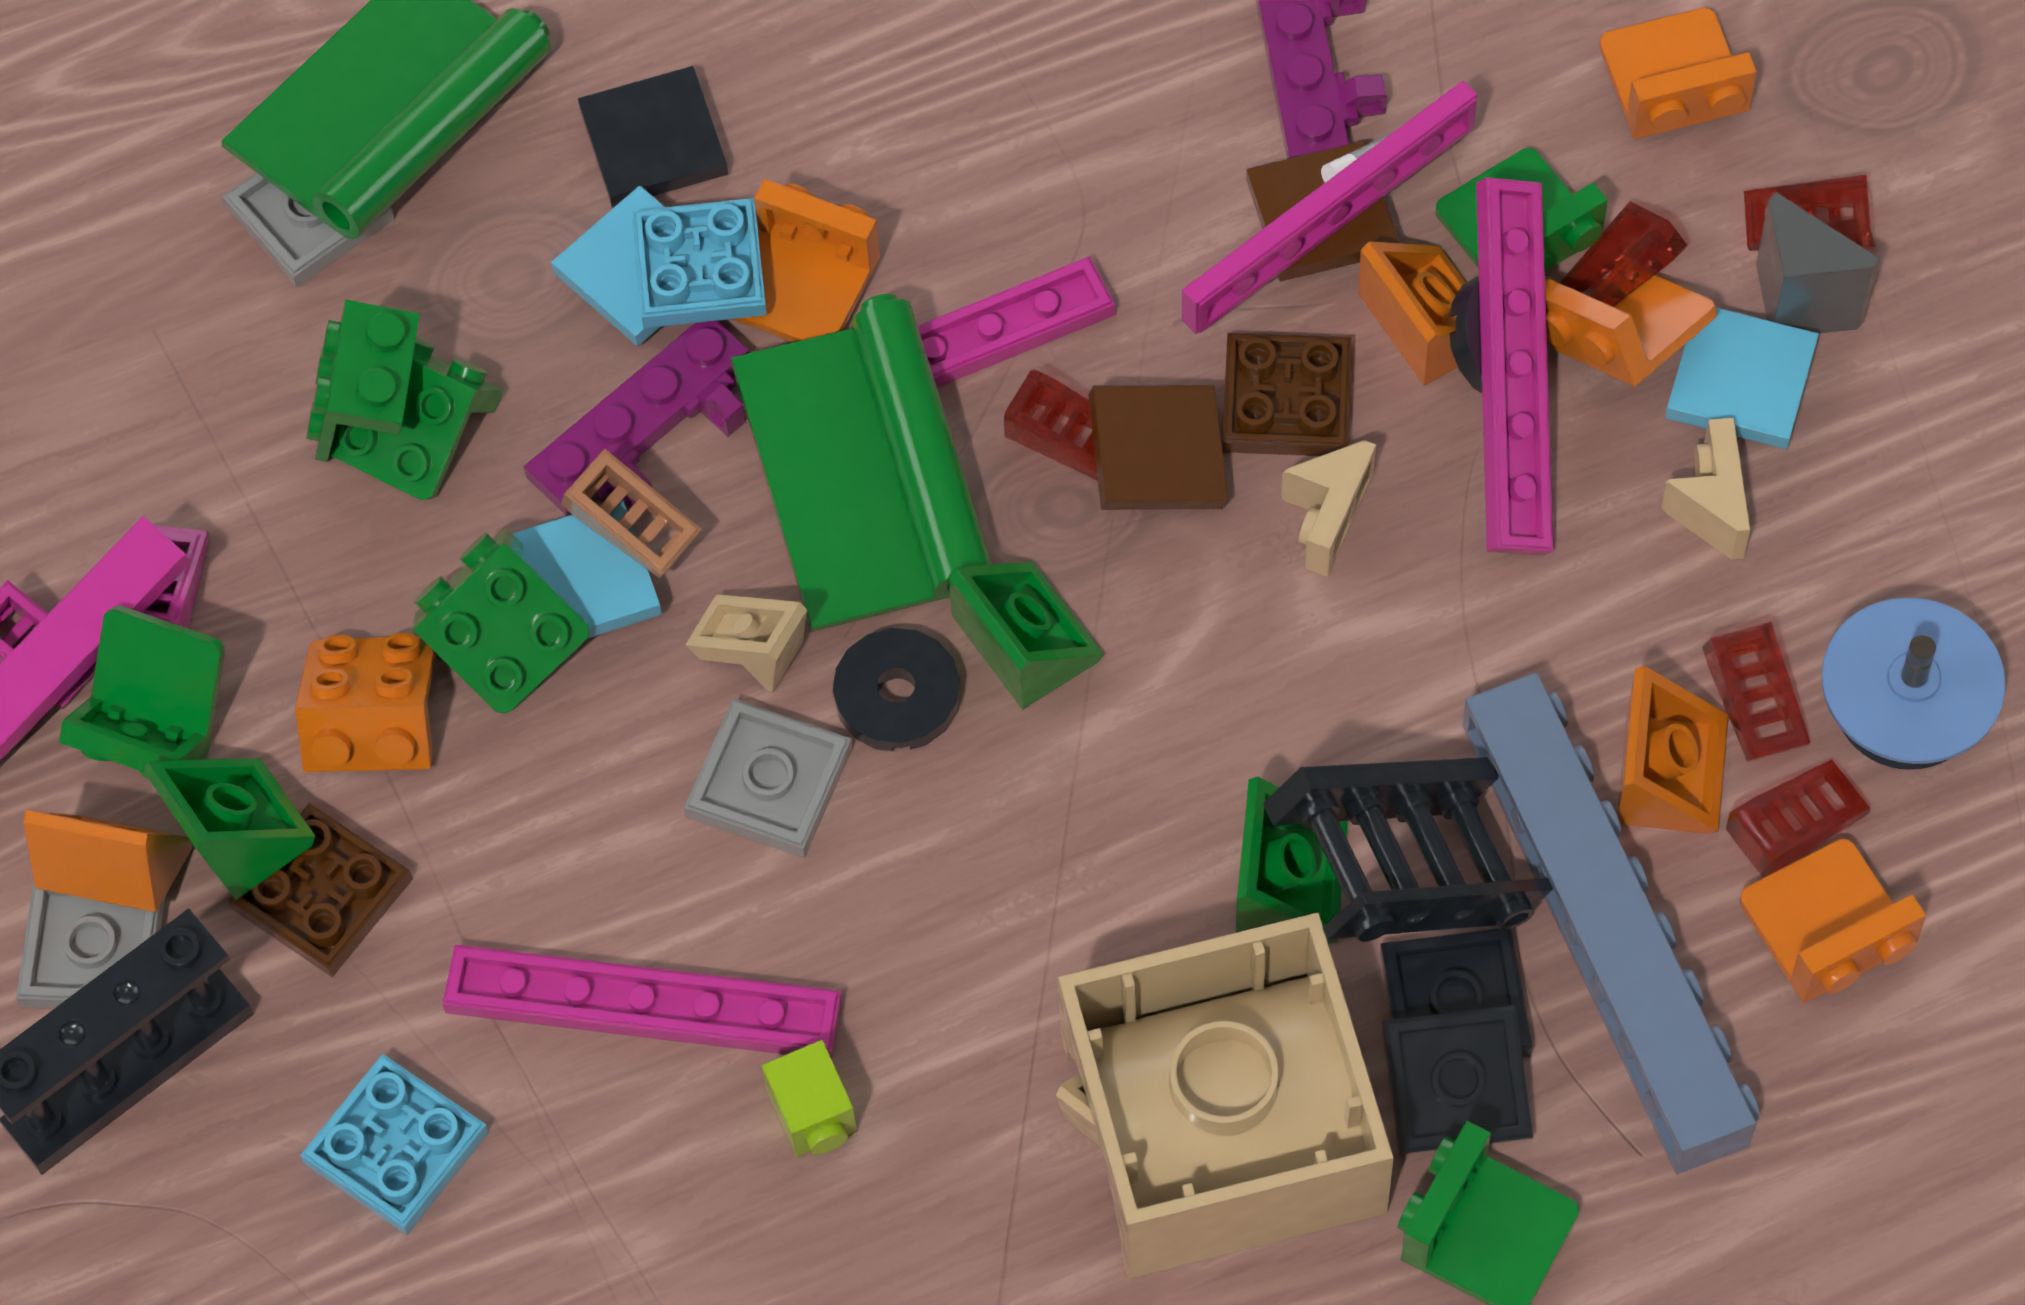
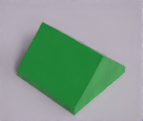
M1034 562L955 567L949 574L952 617L1022 710L1094 666L1104 656L1103 652Z
M261 758L147 761L144 773L197 851L235 900L309 849L315 839L314 833Z
M1259 776L1248 780L1237 891L1236 933L1314 913H1319L1322 926L1324 927L1340 912L1342 889L1312 828H1305L1303 824L1273 826L1263 803L1279 787ZM1339 822L1347 838L1348 822ZM1327 939L1328 944L1337 941V939Z

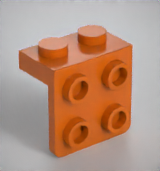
M1700 8L1607 31L1600 38L1599 49L1634 140L1750 111L1757 73L1749 52L1731 55L1716 14L1711 9Z
M764 179L754 197L759 229L758 236L767 315L735 318L732 320L791 342L843 331L881 257L877 219L871 218L864 210L854 205L841 204L838 206L816 198L811 192L799 185L785 184L783 186Z
M1641 269L1627 273L1597 300L1549 278L1545 280L1546 334L1552 349L1634 387L1651 375L1657 367L1689 340L1696 337L1717 316L1713 300Z
M396 633L388 637L353 638L349 635L336 634L315 640L309 644L295 705L303 772L431 769L433 748L427 701L436 652L422 638L410 633Z
M1839 839L1745 887L1740 897L1741 908L1803 1004L1826 992L1829 995L1838 993L1852 985L1861 974L1882 963L1890 965L1908 956L1918 946V939L1926 918L1925 912L1913 894L1893 903L1856 846L1847 839Z

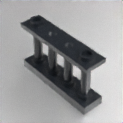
M1488 757L1300 767L1263 803L1273 826L1303 824L1305 828L1313 829L1347 899L1348 905L1323 927L1327 939L1357 937L1359 941L1367 942L1387 934L1498 925L1500 930H1508L1520 926L1532 918L1535 913L1533 907L1553 890L1548 878L1512 881L1476 809L1480 802L1478 797L1498 780ZM1443 815L1445 819H1453L1484 883L1466 884L1433 816ZM1397 818L1399 822H1407L1438 885L1437 887H1419L1386 819ZM1351 821L1353 825H1360L1391 890L1372 891L1339 822Z
M189 908L0 1049V1110L4 1114L0 1117V1123L41 1175L254 1015L250 1004L219 969L230 961L229 955Z

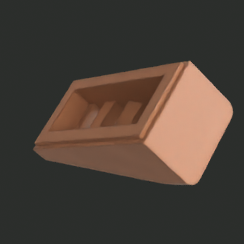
M606 449L597 456L566 491L561 505L578 520L659 578L665 574L702 530ZM607 481L616 488L598 506L591 498ZM628 496L636 503L617 522L610 514ZM648 510L656 517L641 535L636 538L628 530ZM667 524L677 532L655 554L647 546Z

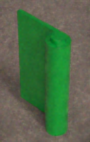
M370 0L221 140L222 147L333 230L346 238L356 239L549 54L551 49L548 39L549 29L545 22L530 10L521 11L520 9L510 8L496 19L471 0Z
M881 294L864 301L860 306L861 310L852 319L851 329L731 357L732 368L804 607L807 609V619L811 632L949 598L948 576L955 567L992 565L911 303L904 299H897L893 294Z

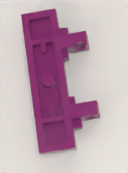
M1256 0L1287 159L1347 145L1349 142L1346 128L1358 125V120L1361 117L1386 113L1387 94L1383 75L1353 76L1345 81L1344 72L1335 74L1325 29L1326 26L1332 25V17L1364 13L1366 0Z
M718 321L694 323L524 465L526 478L566 516L571 515V513L561 505L564 494L604 449L609 451L652 487L651 482L635 465L640 462L639 457L686 417L691 419L700 411L727 437L746 423L742 411L744 405L731 392L735 387V381L732 379L735 377L731 364V357L750 353L749 350ZM606 481L597 491L596 495L603 499L607 494L613 492L616 487ZM628 496L623 499L624 504L629 509L636 503Z

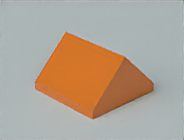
M1369 241L1361 249L1358 294L1425 386L1458 368L1451 351L1449 333L1456 331V316L1450 317V311L1455 296L1460 287L1466 282L1440 246Z
M1647 666L1635 668L1629 697L1617 813L1619 823L1703 834L1718 832L1728 714Z
M26 810L23 821L36 889L151 912H157L192 848V842L188 836L77 814Z

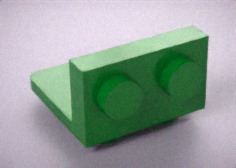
M1524 148L1441 197L1436 203V217L1479 268L1476 182L1489 177L1542 183L1544 270L1546 272L1577 252L1589 248L1602 238L1608 199L1594 182L1572 194L1536 150Z
M345 299L340 322L328 320L324 345L321 349L318 364L315 398L311 407L306 439L318 441L315 460L328 461L336 424L396 435L400 434L420 313Z
M416 337L400 434L396 435L336 424L329 454L419 500H431L439 492L470 414L494 413L504 390L485 381L488 372L483 368L457 358H453L452 363L449 364L432 355L435 349L434 345Z
M506 527L494 538L487 532L481 535L460 557L465 566L447 582L442 576H439L421 592L414 602L420 609L415 613L413 631L493 710L501 714L512 711L589 636L587 621L523 558V544Z
M121 605L113 606L103 616L91 697L62 720L59 743L81 750L83 755L90 759L113 761L136 769L147 779L148 777L144 773L147 761L202 760L209 752L225 656L223 643L212 636Z
M1466 1121L1456 1141L1448 1136L1442 1140L1428 1170L1429 1173L1436 1176L1425 1197L1417 1192L1411 1196L1399 1219L1397 1228L1405 1232L1401 1260L1487 1305H1531L1577 1221L1578 1205L1571 1198L1488 1157L1491 1133Z

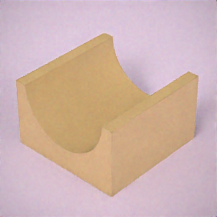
M1319 913L1058 977L1061 1038L1067 1060L1073 1059L1093 1117L1113 1198L1122 1257L1129 1279L1387 1214L1393 1155Z

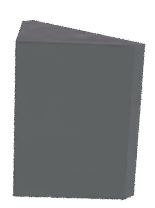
M1775 192L1768 201L1756 261L1767 320L1819 334L1858 329L1866 318L1880 259Z

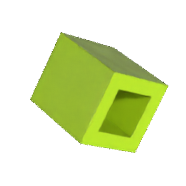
M823 1040L761 1065L766 1091L796 1157L810 1151L812 1154L819 1155L835 1150L847 1141L848 1135L857 1132L853 1106Z

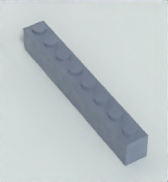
M1536 672L1466 698L1462 724L1477 758L1488 757L1498 777V780L1491 787L1535 879L1548 878L1553 887V890L1544 898L1676 1175L1750 1147L1756 1126L1755 1121L1760 1119L1755 1097L1746 1083L1737 1085L1727 1064L1731 1062L1728 1042L1718 1025L1709 1027L1701 1011L1700 1005H1703V995L1698 980L1690 968L1681 969L1672 951L1676 947L1672 927L1662 911L1653 912L1647 900L1645 892L1648 891V882L1643 867L1635 855L1626 856L1617 838L1621 836V827L1617 814L1608 800L1599 801L1591 784L1594 781L1592 764L1581 745L1573 747L1564 729L1568 726V720L1560 697L1554 690L1546 692Z

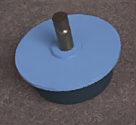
M1896 598L1877 602L1865 607L1847 619L1834 634L1828 645L1822 665L1821 677L1823 694L1828 709L1850 743L1863 755L1877 763L1906 770L1936 766L1948 759L1961 755L1978 744L1994 726L2000 714L2006 684L2002 660L1986 632L1962 612L1948 605L1921 598Z

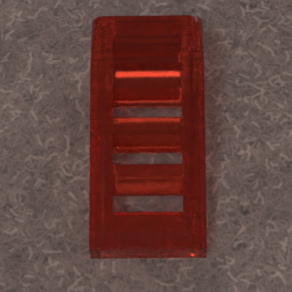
M1867 175L1744 191L1746 235L1749 251H1759L1766 216L1765 208H1767L1768 201L1775 192L1816 218V208H1827L1828 222L1825 224L1864 249L1876 247L1873 197ZM1842 208H1853L1854 219L1842 220Z
M1629 201L1603 231L1598 240L1591 245L1561 280L1560 284L1580 293H1583L1591 286L1596 290L1590 297L1614 307L1673 262L1688 245L1669 220ZM1610 272V274L1605 279L1602 278Z
M1031 369L1005 411V437L1098 481L1093 433L1091 432L1082 448L1074 444L1084 426L1092 429L1089 400L1054 378ZM1039 405L1045 407L1038 420L1032 418ZM1063 415L1069 418L1061 433L1058 434L1052 429L1059 417Z
M1771 622L1710 638L1702 646L1710 673L1747 762L1810 744ZM1755 652L1758 663L1735 669L1732 658ZM1761 675L1765 676L1768 683L1767 686L1742 692L1739 681ZM1774 698L1777 705L1776 709L1754 715L1749 714L1748 704ZM1783 720L1787 732L1758 740L1754 728Z
M1831 759L1750 799L1729 812L1726 830L1760 875L1765 878L1870 813L1871 808ZM1828 782L1846 806L1835 811L1818 788ZM1807 795L1823 818L1815 821L1799 799ZM1788 807L1803 828L1795 831L1780 811ZM1769 819L1783 838L1774 841L1761 823Z

